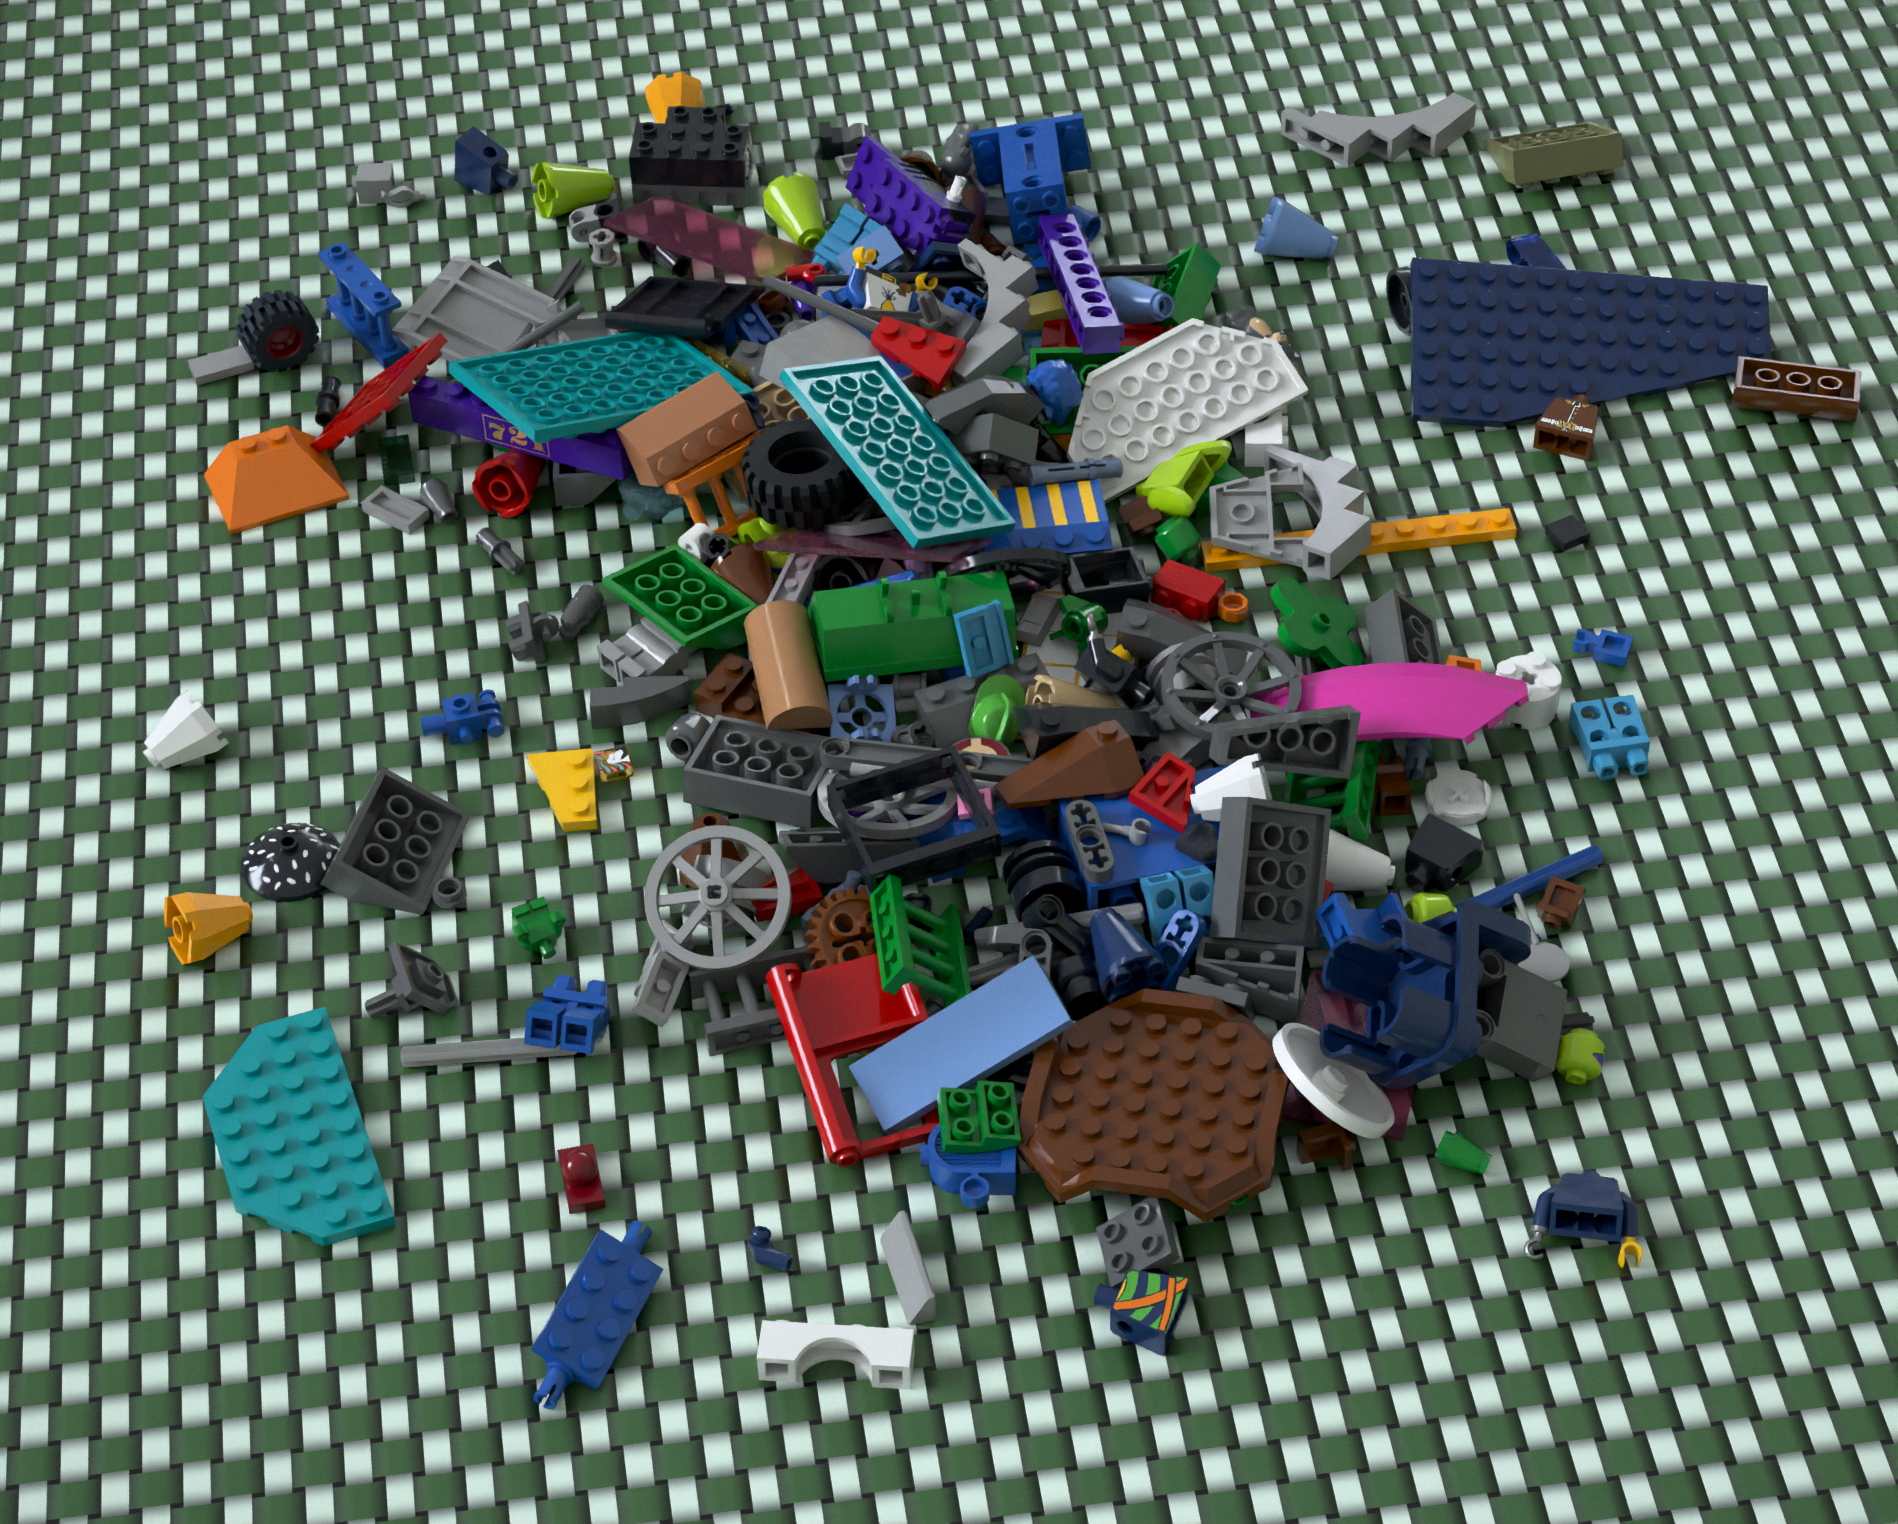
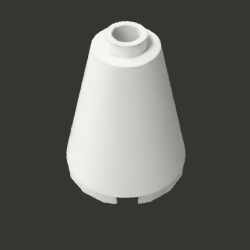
M1330 829L1325 880L1335 884L1332 891H1383L1386 885H1392L1395 876V865H1391L1390 857Z

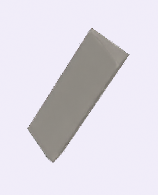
M899 1211L882 1234L880 1242L907 1323L909 1325H916L935 1320L936 1299L908 1215L905 1211Z

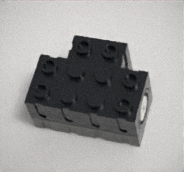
M668 106L665 123H636L629 154L633 203L706 204L709 206L736 205L746 207L753 174L750 127L736 124L726 125L725 108H714L711 106Z

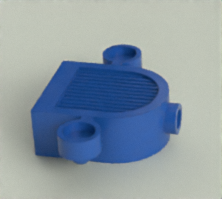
M940 1123L931 1131L928 1144H921V1166H929V1173L934 1183L946 1192L960 1195V1199L965 1206L980 1208L987 1204L990 1195H1016V1145L980 1153H943Z

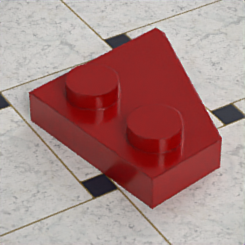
M1167 751L1130 791L1128 801L1179 833L1184 834L1188 822L1191 802L1190 795L1192 794L1196 768Z
M798 865V869L788 875L792 891L790 915L805 913L809 908L814 907L823 900L818 884ZM775 876L765 883L763 888L778 889ZM749 900L750 904L757 908L755 915L757 923L773 919L778 900Z

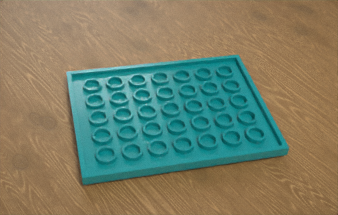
M633 331L449 362V374L536 443H547L551 439L560 437L576 438L579 434L588 432L604 433L606 429L620 427L714 372H719L741 397L750 393L755 394L753 389L681 337L669 334Z

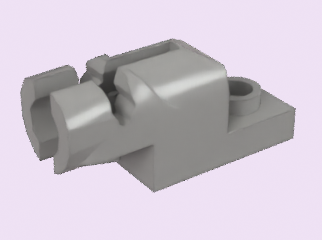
M668 933L671 938L675 935L674 933ZM656 937L635 989L634 996H636V1000L631 1011L662 1027L668 1022L690 966L670 955L661 946ZM685 941L681 946L688 950L689 946L687 941Z

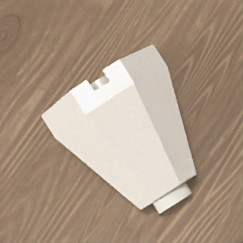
M189 690L174 700L144 741L147 749L143 753L154 768L160 764L163 769L219 751L229 743L226 738H221L220 740L217 738L222 732L198 700L193 702L188 700L193 696Z
M1260 753L1241 758L1195 786L1196 793L1190 795L1194 814H1201L1203 820L1220 821L1222 797H1253L1272 800L1264 765L1257 767L1255 761L1261 760Z

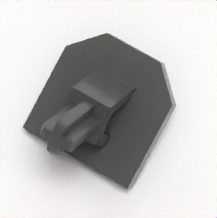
M931 290L918 293L917 302L923 318L919 320L922 328L965 340L966 344L970 341L981 324L978 319L943 303L938 305Z
M395 941L388 947L397 975L391 980L393 988L367 1000L364 1004L371 1018H376L401 1005L406 1012L423 1005L444 1015L458 1002V998L450 976L433 958Z

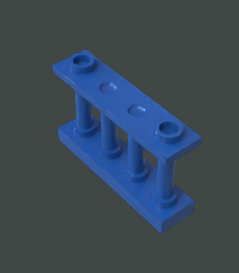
M344 241L317 252L321 261L335 274L338 294L326 298L327 308L384 369L409 353V348L397 336L392 334L389 312L402 307L401 301Z

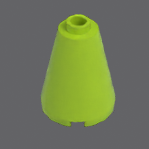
M540 162L536 163L532 174V183H537L538 192L533 193L535 206L539 215L546 219H553L607 199L615 187L612 175H609L604 169Z
M794 172V176L787 178L782 175L772 181L764 191V209L802 250H814L825 235L818 187L808 174Z

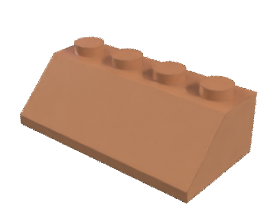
M714 372L616 428L640 485L659 487L757 430V427L746 401L719 372Z

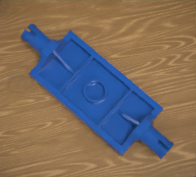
M640 1221L631 1222L622 1242L602 1229L596 1234L532 1346L531 1351L541 1356L547 1366V1375L533 1397L535 1402L540 1404L543 1398H546L549 1394L543 1405L544 1408L549 1410L555 1409L564 1389L573 1382L583 1383L594 1391L600 1386L664 1270L640 1254L647 1240L652 1235V1230L648 1226L638 1235L644 1223Z

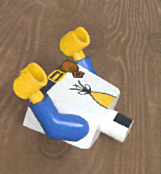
M861 246L853 251V259L856 262V266H852L845 293L853 308L916 312L920 308L917 302L918 293L934 289L937 286L938 280L937 278H932L928 286H926L924 279L928 272L922 273L915 279L917 289L914 292L913 285L865 265L875 260L876 251L875 249H868L864 258L865 246Z

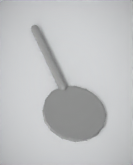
M1514 894V900L1521 917L1531 928L1532 941L1530 956L1517 965L1552 983L1560 981L1567 975L1570 968L1568 955L1555 944L1539 942L1520 894Z

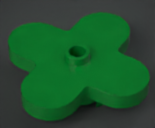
M1289 577L1281 578L1271 588V598L1277 608L1284 614L1280 618L1281 624L1277 628V634L1281 643L1288 651L1301 658H1316L1317 664L1327 663L1331 669L1363 665L1364 659L1360 649L1348 636L1356 626V618L1347 604L1334 596H1325L1317 600L1300 582Z

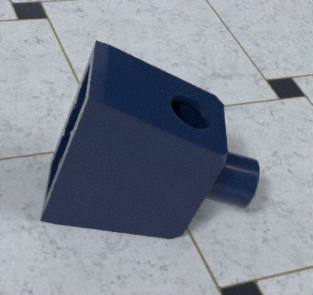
M474 126L455 141L454 181L483 194L492 195L502 186L508 190L513 189L518 181V175L508 170V152Z

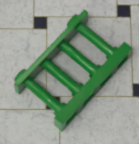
M1377 741L1356 742L1350 779L1288 773L1283 802L1318 808H1329L1344 804V809H1341L1340 813L1331 815L1330 829L1344 827V829H1349L1355 841L1368 839L1380 752ZM1347 782V786L1342 791L1306 799L1308 790Z
M889 873L869 896L882 990L895 995L904 984L911 983L943 998L944 1008L971 993L957 905L951 903L940 916L904 900L901 879ZM906 916L931 927L932 934L908 923ZM910 939L934 950L936 957L911 946ZM914 963L939 974L940 981L915 970Z

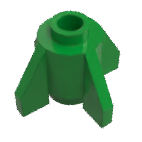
M1067 595L1057 599L1062 613L1066 614L1061 624L1062 629L1048 636L1050 640H1054L1064 635L1070 641L1080 642L1076 644L1080 656H1082L1088 647L1087 637L1090 636L1087 614H1094L1098 634H1103L1107 629L1108 616L1099 604Z

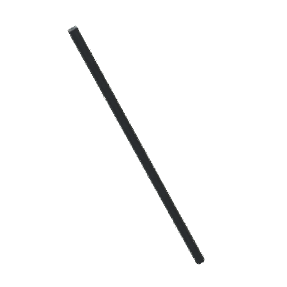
M1166 263L1099 266L1100 277L1167 275ZM1048 267L1035 268L1036 280L1053 279ZM971 270L885 273L908 284H915L916 277L926 272L928 274L924 279V283H929L932 278H937L938 283L985 281ZM850 274L814 275V287L846 286Z

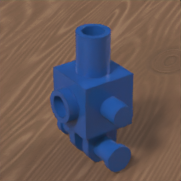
M490 689L483 690L479 694V702H476L474 693L463 696L457 694L452 698L442 699L444 713L420 717L423 736L448 732L451 745L459 743L470 744L474 740L483 739V729H487L490 737H500L504 733V727L501 724L503 722V715L500 703L495 700V692Z

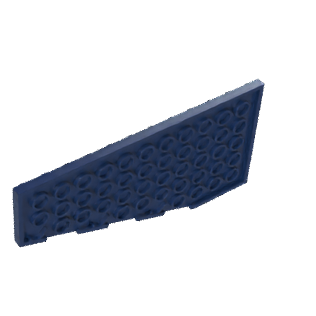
M1412 257L1410 263L1411 421L1503 428L1510 426L1513 422L1541 417L1555 398L1558 397L1573 400L1574 396L1582 394L1590 399L1591 405L1599 407L1601 403L1642 394L1644 396L1686 388L1692 383L1729 375L1735 377L1738 356L1771 360L1767 285Z

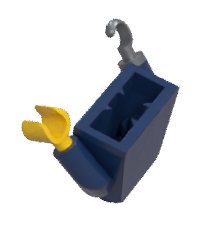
M1592 1170L1584 1171L1582 1174L1566 1173L1563 1174L1559 1185H1553L1538 1196L1530 1230L1534 1234V1238L1529 1239L1524 1246V1253L1529 1259L1540 1260L1543 1258V1253L1537 1256L1531 1255L1529 1248L1534 1243L1542 1244L1543 1236H1548L1549 1234L1621 1242V1239H1624V1244L1618 1256L1619 1266L1621 1268L1624 1267L1625 1255L1630 1254L1636 1258V1268L1639 1267L1643 1250L1636 1243V1239L1639 1238L1638 1207L1626 1193L1620 1191L1618 1181L1615 1178L1600 1176L1596 1171Z

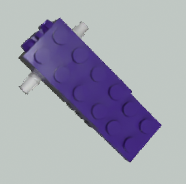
M865 135L845 186L847 190L865 205L864 211L869 216H872L881 226L885 225L892 232V236L918 259L933 241L959 244L966 238L972 242L970 230L976 215L960 201L967 179L956 175L950 191H947L920 167L900 160L875 137Z

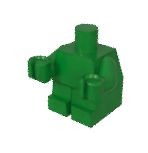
M544 896L529 901V904L524 903L513 907L512 929L516 942L531 954L540 951L544 959L552 958L556 954L553 946L557 945V939L561 936L563 924L566 922L562 909L550 912Z

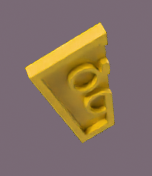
M593 748L527 754L528 764L531 770L535 772L542 791L546 793L550 806L563 831L572 832L598 829Z

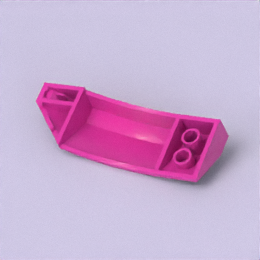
M1377 663L1341 667L1305 676L1299 674L1302 694L1298 712L1350 705L1361 712L1356 742L1387 738L1430 737L1465 740L1466 745L1476 739L1474 733L1483 726L1484 729H1490L1507 717L1505 710L1515 704V706L1521 707L1529 701L1526 681L1452 665ZM1288 687L1251 698L1284 708L1289 698ZM1249 710L1251 718L1268 716Z

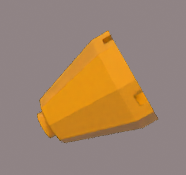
M683 72L673 73L674 77L666 78V74L658 75L645 87L646 99L655 123H665L668 106L704 107L705 99L701 81Z
M185 892L166 897L164 902L166 928L173 927L175 935L168 937L170 946L182 965L207 958L248 931L249 922L253 920V913L249 903L244 902L240 896Z

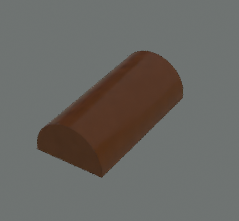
M1738 356L1732 407L1856 422L1860 402L1862 371Z

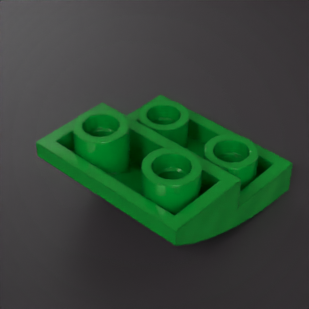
M978 1080L975 1090L939 1088L937 1103L943 1153H980L1020 1144L1021 1135L1014 1083Z

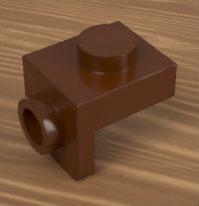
M1142 496L1126 503L1118 509L1130 536L1137 533L1141 537L1156 531V525L1162 520L1158 508L1152 510L1149 507L1147 496Z
M1552 876L1542 902L1538 901L1536 905L1538 918H1541V922L1549 927L1560 929L1561 926L1571 929L1586 892L1585 887Z
M1333 1121L1319 1126L1313 1125L1298 1131L1296 1154L1301 1165L1336 1156L1343 1170L1351 1169L1352 1154L1356 1153V1147L1352 1135L1345 1133L1342 1126Z

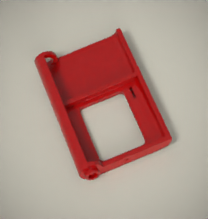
M877 953L801 973L799 966L795 963H785L772 968L766 974V980L829 1162L839 1167H848L860 1159L928 1141L931 1131L940 1123L938 1107L924 1115L926 1122L922 1126L868 1141H860L856 1136L831 1062L836 1058L881 1047L928 1019L929 1017L918 987L911 983L904 984L895 995L882 990Z

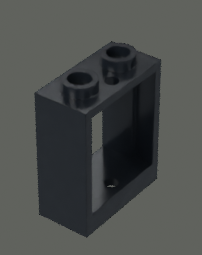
M1133 546L1068 555L1072 572L1065 581L1059 584L1064 596L1072 595L1091 603H1097L1103 607L1106 614L1122 612L1128 598L1149 603V595H1153V582L1150 576H1146L1144 561L1142 558L1137 557ZM1122 578H1127L1128 583L1085 588L1084 586L1086 583Z

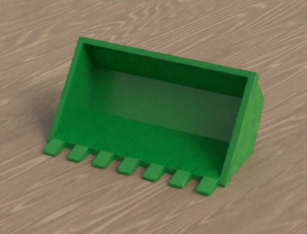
M944 570L938 571L935 578L889 583L887 577H881L877 585L814 592L807 611L825 682L846 680L854 675L864 678L868 675L881 676L965 666L953 614L982 604H990L993 600H998L1002 603L1013 658H1019V649L1016 643L1015 607L1004 570L947 577Z

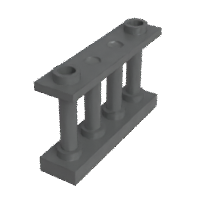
M809 945L762 955L757 960L732 970L707 971L699 969L688 972L692 1000L705 997L712 1022L704 1023L706 1046L710 1057L787 1039L776 1007L760 1011L753 986L766 984V974L772 968L781 964L795 963L799 966L801 973L822 968L820 965H810L816 956L815 954L805 953V949ZM739 990L746 1014L726 1018L719 994Z

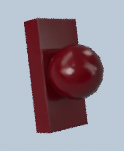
M593 1143L557 1150L569 1214L605 1208V1198Z

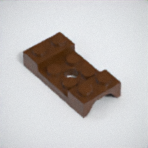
M728 652L695 690V711L715 718L716 715H722L765 724L752 661ZM802 728L791 730L815 734L818 728Z

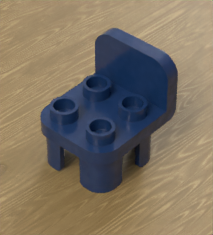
M1469 900L1459 905L1457 913L1449 911L1422 923L1398 914L1387 915L1381 919V930L1397 937L1381 944L1357 935H1349L1340 939L1334 944L1325 959L1322 983L1328 991L1367 1006L1366 1037L1337 1025L1328 1024L1320 1029L1319 1043L1322 1053L1330 1059L1365 1071L1372 1082L1395 1091L1403 1090L1450 1069L1460 1061L1469 1060L1477 1052L1482 1040V1027L1477 1021V987L1483 976L1484 962L1478 953L1491 948L1498 951L1505 960L1515 965L1526 960L1531 954V928L1527 923L1476 901Z

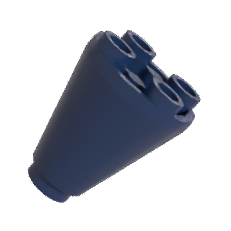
M1105 908L1096 912L1090 920V930L1100 989L1103 996L1111 1004L1144 988L1162 990L1161 983L1165 980L1168 972L1165 959L1120 913H1117L1112 908Z

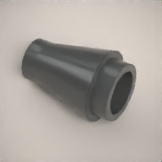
M437 478L425 482L420 489L421 501L443 524L454 522L458 517V512L455 509L448 484Z

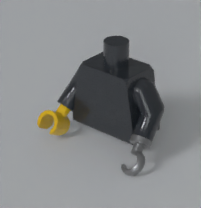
M1088 613L1087 624L1090 631V636L1087 637L1088 647L1074 666V669L1092 690L1113 696L1116 703L1128 709H1132L1137 702L1144 706L1149 705L1154 698L1155 689L1148 686V681L1141 672L1129 663L1132 657L1128 650H1124L1122 644L1111 651L1106 649L1103 634H1098L1094 614Z

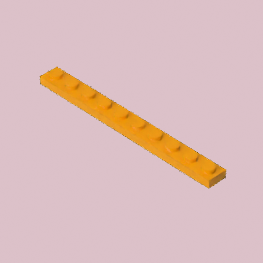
M1510 508L1371 523V545L1358 556L1516 538L1517 528ZM1315 529L1274 534V537H1307L1308 539ZM1211 541L1201 542L1200 552L1206 572L1287 564L1211 545Z

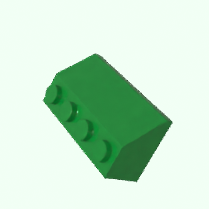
M1197 242L1165 262L1167 264V275L1153 276L1150 287L1165 292L1174 301L1172 315L1161 322L1153 324L1163 326V330L1169 326H1172L1173 329L1191 318L1204 319L1203 313L1206 305L1211 300L1210 294L1212 289L1218 282L1217 276L1221 265Z

